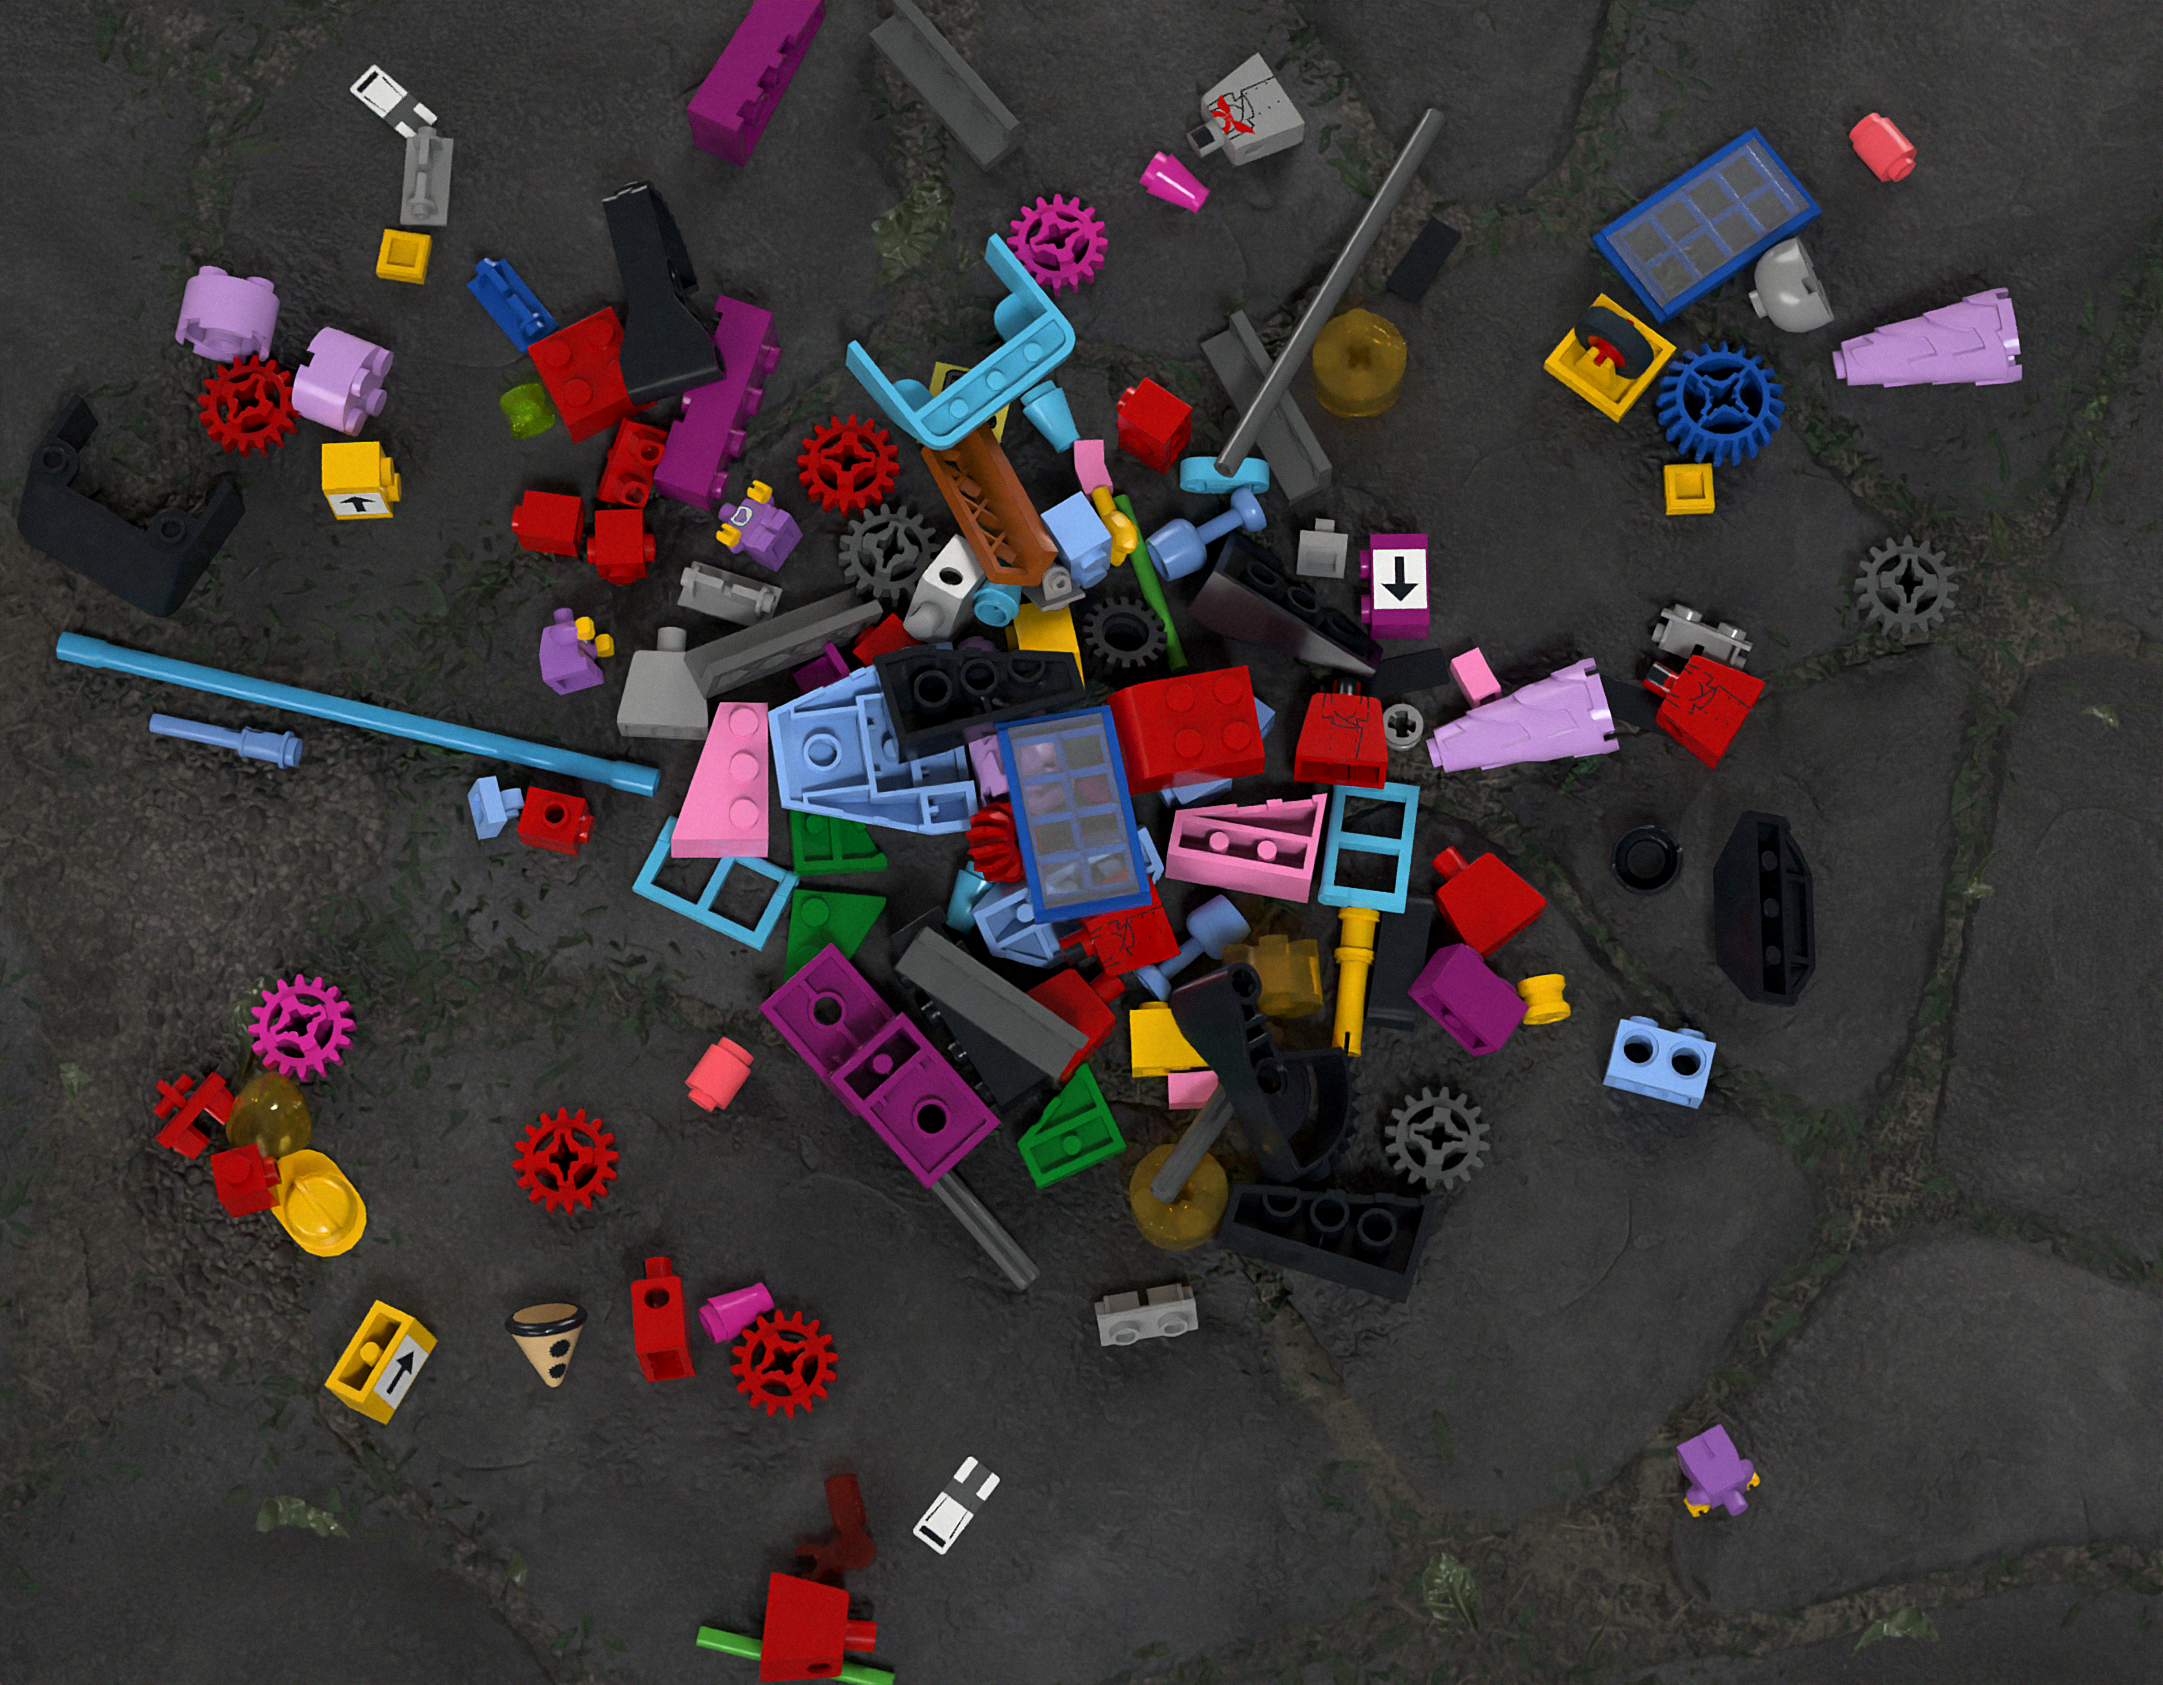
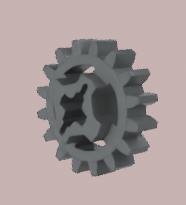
M882 504L880 515L874 516L867 508L863 510L862 524L852 519L848 522V532L850 535H841L839 548L844 550V552L838 555V566L847 568L843 575L845 584L858 582L855 592L858 598L867 592L873 594L872 601L877 599L879 603L882 597H889L892 608L898 606L899 596L905 595L910 602L912 601L920 578L941 552V545L932 543L935 540V528L921 529L924 518L922 514L916 515L911 520L906 517V506L902 505L897 514H890L888 505ZM905 535L913 539L917 546L911 545ZM896 543V554L893 555L892 560L888 561L887 567L883 568V557L891 550L892 544ZM862 565L869 566L874 576L869 575ZM902 577H907V578H905V579H903V580L896 581V580H898V579H900V578H902Z
M1905 536L1902 545L1897 547L1892 538H1888L1883 545V553L1873 546L1866 556L1869 562H1860L1856 573L1862 578L1855 579L1852 591L1862 593L1863 595L1857 599L1855 607L1856 610L1869 609L1870 613L1865 621L1867 625H1871L1877 620L1883 624L1881 635L1886 636L1891 628L1898 629L1899 639L1905 641L1909 631L1914 629L1916 635L1921 639L1928 632V624L1938 630L1944 622L1942 614H1951L1955 603L1949 598L1956 596L1959 591V585L1948 583V581L1953 578L1956 569L1955 567L1943 568L1941 566L1946 555L1944 551H1940L1934 556L1928 553L1930 541L1925 540L1919 548L1913 547L1911 536ZM1896 562V566L1891 572L1882 571L1881 575H1876L1885 565ZM1903 574L1904 583H1907V590L1912 592L1907 602L1903 586L1898 585ZM1930 601H1935L1929 609L1915 615V610L1920 604L1928 605Z
M1428 1087L1422 1089L1421 1101L1416 1102L1410 1095L1404 1097L1403 1103L1406 1112L1393 1108L1390 1118L1398 1126L1385 1127L1384 1137L1394 1140L1395 1143L1385 1147L1384 1153L1385 1157H1398L1392 1172L1396 1175L1406 1170L1409 1173L1408 1187L1412 1188L1420 1180L1425 1182L1426 1194L1431 1195L1435 1184H1442L1445 1193L1450 1194L1453 1189V1180L1457 1179L1465 1187L1470 1184L1471 1178L1467 1171L1468 1169L1479 1173L1482 1171L1484 1163L1476 1155L1488 1154L1490 1144L1480 1141L1479 1138L1487 1135L1490 1128L1489 1124H1476L1475 1121L1480 1116L1482 1110L1478 1106L1468 1111L1464 1107L1467 1099L1466 1094L1462 1093L1456 1101L1449 1099L1448 1087L1442 1088L1439 1097H1432ZM1432 1111V1116L1422 1124L1412 1123V1125H1408L1419 1114ZM1451 1114L1463 1123L1467 1132L1457 1129L1450 1119ZM1433 1131L1442 1133V1141L1445 1143H1443L1441 1150L1432 1149V1141L1429 1139ZM1405 1146H1407V1149L1417 1152L1424 1162L1423 1167L1412 1160ZM1462 1156H1466L1454 1168L1441 1171L1443 1163L1452 1157L1462 1158Z

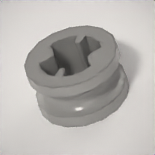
M1395 704L1385 711L1383 723L1386 745L1396 751H1408L1415 747L1420 741L1423 730V718L1419 711L1407 704ZM1403 717L1406 718L1407 726L1414 727L1415 731L1412 733L1408 730L1405 738L1396 737V729L1388 728V724L1391 722L1395 725L1397 718Z

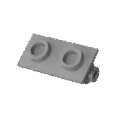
M420 127L418 134L413 137H407L401 225L447 226L454 139L439 138L435 128Z
M693 561L691 568L686 567L683 571L680 585L684 587L677 604L739 625L751 627L773 618L783 589Z
M1054 561L1043 574L1042 581L1038 587L1022 586V592L1042 612L1062 609L1070 602L1085 597V593L1070 579L1068 570L1061 565H1057Z
M1679 604L1675 605L1673 611L1667 608L1663 609L1661 616L1668 618L1669 622L1667 626L1658 623L1651 638L1652 641L1659 643V649L1689 660L1695 645L1698 644L1705 647L1701 657L1737 671H1742L1747 658L1738 655L1740 648L1750 651L1753 643L1744 640L1747 632L1720 622L1718 629L1700 622L1702 618L1701 613Z
M1175 1283L1173 1285L1146 1289L1149 1305L1144 1306L1139 1305L1137 1291L1103 1296L1102 1302L1094 1303L1101 1346L1112 1344L1129 1345L1140 1339L1162 1335L1174 1337L1186 1331L1198 1329L1196 1303L1191 1286L1181 1287V1283Z

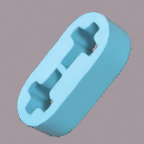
M1191 457L1182 460L1180 463L1179 486L1185 491L1233 494L1237 489L1245 486L1252 494H1258L1269 489L1270 465L1264 460L1245 458L1233 478L1225 477L1215 470L1214 463L1218 457Z

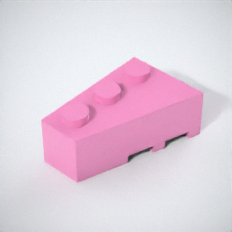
M719 703L671 838V858L745 856L768 858V703Z
M1327 793L1312 795V799L1290 802H1282V799L1267 800V803L1264 805L1237 807V804L1176 810L1167 852L1165 878L1308 903Z

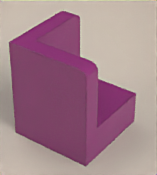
M831 640L822 645L823 657L792 674L793 681L802 695L822 686L825 688L848 677L851 673Z

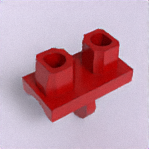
M623 417L615 443L608 449L606 457L609 460L596 497L599 500L616 505L643 510L650 494L657 465L661 463L666 449L665 443L669 431Z
M211 1072L188 1100L183 1098V1096L195 1082L184 1073L172 1087L161 1079L154 1085L164 1095L152 1109L156 1115L164 1119L174 1106L179 1108L176 1114L154 1138L165 1149L172 1147L177 1152L194 1160L210 1141L191 1124L204 1109L220 1124L224 1125L239 1109L240 1104L223 1087L226 1081L216 1072Z

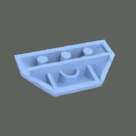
M1144 824L1136 825L1146 872L1155 885L1156 880H1159L1165 868ZM1119 829L1088 833L1083 836L1085 847L1121 841ZM1074 841L1051 853L1075 849ZM1124 852L1087 858L1093 887L1126 866ZM1078 860L1042 866L1047 895L1084 889ZM1022 878L1018 882L996 883L970 911L992 956L1005 957L1046 969H1051L1065 962L1057 940L1081 929L1077 918L1036 925L1026 878Z

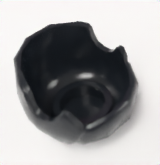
M1640 824L1625 830L1613 844L1610 866L1616 881L1622 888L1633 895L1651 898L1668 892L1680 879L1684 866L1683 851L1678 841L1667 829L1652 824Z

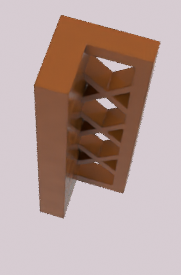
M984 422L962 439L958 445H954L946 450H934L924 445L920 453L989 582L993 584L1038 587L1042 581L1043 574L1050 568L1059 552L989 424ZM944 461L956 462L960 472L946 464ZM960 490L976 499L978 505L963 496ZM978 523L991 530L996 538L981 529ZM995 555L1009 563L1012 568L1001 567Z

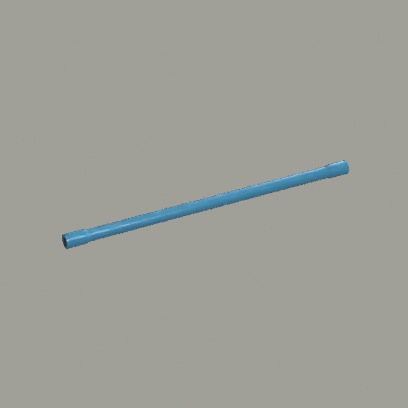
M66 631L61 634L57 645L56 655L61 660L95 668L106 667L608 784L615 789L655 797L660 782V769L621 760L611 761L141 652L111 645L104 640Z

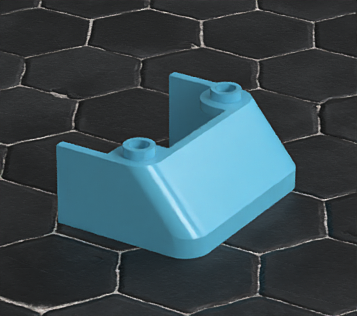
M997 233L988 239L984 259L1012 293L998 305L994 314V327L1005 344L934 398L923 384L915 380L904 379L892 385L856 340L848 345L847 367L889 419L925 446L934 450L949 449L968 436L1063 363L1072 353L1075 344V333L1070 323Z

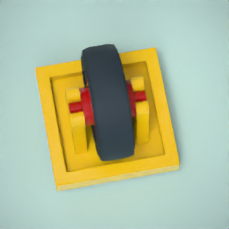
M1601 293L1547 358L1543 368L1615 422L1619 423L1674 356L1676 347Z

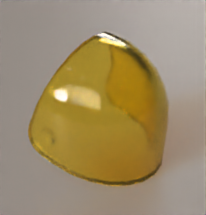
M275 1071L259 1075L241 1089L235 1098L226 1125V1135L235 1148L258 1143L268 1157L274 1156L275 1158L284 1157L305 1148L310 1143L313 1134L311 1116L301 1093L287 1077Z

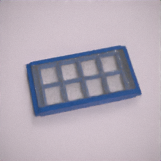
M1753 128L1600 230L1597 235L1592 237V242L1659 326L1760 259L1766 251L1788 240L1810 225L1816 218L1822 215L1823 211L1759 131Z
M1110 705L995 724L997 742L1035 924L1041 925L1151 906L1152 899Z

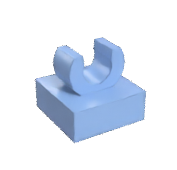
M496 776L477 779L467 795L478 839L497 837L507 819L518 817V809L524 807L520 788L500 792Z

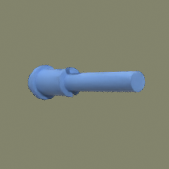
M156 713L152 715L149 725L151 732L236 749L241 757L278 763L279 768L285 770L289 766L296 767L299 764L303 750L302 739L295 738V734L289 731L284 735L252 729L248 726L242 731Z

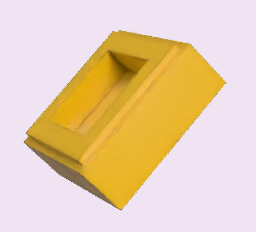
M385 229L376 268L378 278L424 284L433 242L431 236Z
M1712 463L1664 465L1663 481L1666 515L1714 512Z

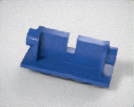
M485 258L476 265L475 271L478 275L466 285L467 288L522 355L528 351V346L546 338L559 328L557 322L504 258L498 262H492L490 258Z

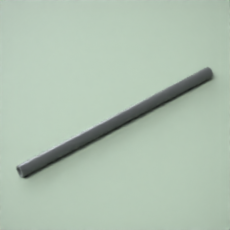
M1428 108L1424 112L1215 461L1214 468L1219 474L1233 478L1444 126L1446 118L1440 111Z

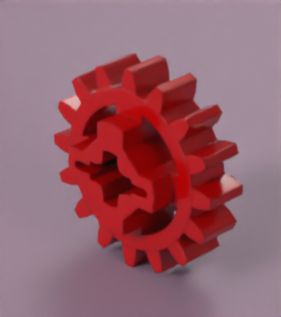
M258 355L252 356L249 365H243L239 357H234L233 369L228 371L225 367L218 365L216 369L220 378L217 381L205 379L203 382L210 395L198 396L200 406L206 410L199 414V418L204 427H209L207 434L213 443L222 439L221 446L226 453L229 454L238 446L242 457L248 458L251 449L258 448L264 457L268 455L267 445L273 442L280 448L285 446L281 437L283 432L289 434H296L297 432L291 418H299L302 415L297 414L299 411L294 410L292 406L293 386L291 385L294 380L288 370L279 374L280 368L273 359L265 367H262ZM274 389L280 394V409L276 408L274 403H272L275 397ZM222 404L229 410L226 416L228 420L226 425L221 419Z
M850 414L848 423L845 425H841L836 416L831 417L832 428L827 431L817 424L814 427L816 441L806 438L802 441L803 450L808 455L797 457L798 468L804 470V472L799 474L801 487L811 486L807 492L809 500L815 502L823 498V512L827 514L834 506H839L842 518L848 517L852 507H857L858 512L863 516V510L867 509L866 504L869 502L881 508L883 504L881 492L894 493L895 483L889 477L900 476V466L894 462L899 457L897 446H887L890 441L889 432L885 429L875 434V423L872 419L866 421L863 427L859 426L855 414ZM838 442V443L835 444L832 448L827 449V448H828L829 446H831L832 444ZM860 442L866 443L867 445L872 447L875 452H867L860 445ZM847 461H855L851 471L842 470V468H845ZM819 475H822L823 480H831L837 486V491L828 487ZM867 483H871V484H870L869 486H867L866 488H864V489L858 491L859 489H861V488H862L864 485H866Z
M565 1107L559 1108L558 1119L551 1121L545 1112L540 1114L543 1126L537 1130L535 1127L527 1124L524 1129L530 1140L528 1143H515L516 1150L524 1155V1158L513 1161V1168L517 1172L526 1173L517 1181L520 1189L527 1190L533 1187L534 1189L530 1193L529 1200L532 1204L537 1205L545 1198L546 1210L550 1214L555 1213L559 1204L564 1205L569 1216H574L577 1203L582 1202L589 1211L594 1209L591 1197L597 1194L607 1199L609 1194L603 1185L604 1182H617L619 1178L618 1174L609 1168L610 1165L621 1162L618 1152L607 1150L616 1143L613 1134L608 1133L600 1136L605 1126L603 1121L597 1118L588 1125L587 1114L582 1109L577 1112L574 1119L569 1118ZM575 1132L590 1138L597 1148H592L591 1146L582 1147L576 1142ZM554 1135V1140L547 1146V1148L545 1150L538 1151L540 1146L549 1137ZM566 1145L574 1159L578 1160L570 1162V1170L567 1171L568 1180L558 1164L564 1159ZM596 1172L593 1178L584 1187L579 1189V1184L589 1173ZM537 1175L555 1179L559 1192L544 1186L538 1180Z
M776 1310L775 1322L770 1324L760 1315L756 1318L759 1327L756 1333L745 1328L741 1331L744 1339L748 1342L746 1347L733 1346V1354L742 1359V1363L732 1366L731 1373L733 1376L745 1378L736 1387L739 1394L743 1395L752 1391L753 1395L749 1401L750 1407L755 1410L763 1402L766 1403L767 1415L770 1418L775 1417L779 1408H785L789 1420L794 1419L795 1407L800 1405L809 1414L814 1412L811 1399L817 1396L819 1399L826 1401L829 1395L824 1387H822L824 1382L837 1383L838 1379L837 1374L828 1370V1366L839 1362L838 1354L825 1352L834 1343L831 1335H823L818 1338L817 1334L821 1328L820 1322L815 1319L807 1327L804 1326L803 1314L799 1311H796L791 1321H786L782 1311ZM779 1334H796L805 1338L806 1341L802 1340L795 1344L781 1340ZM763 1343L766 1348L763 1362L752 1371L754 1355ZM783 1354L789 1360L797 1357L792 1362L794 1371L788 1375H785L781 1369L773 1372L778 1367L776 1358ZM818 1358L816 1375L811 1384L807 1386L804 1381L807 1367L815 1363V1360ZM775 1385L789 1389L792 1396H776L763 1389L766 1388L767 1390Z

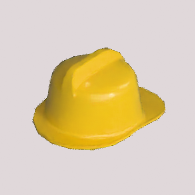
M307 1149L293 1151L281 1157L277 1161L282 1179V1184L277 1185L280 1206L271 1208L273 1214L295 1242L308 1253L328 1257L338 1256L352 1249L362 1237L367 1223L366 1207L356 1189L337 1165L323 1153Z

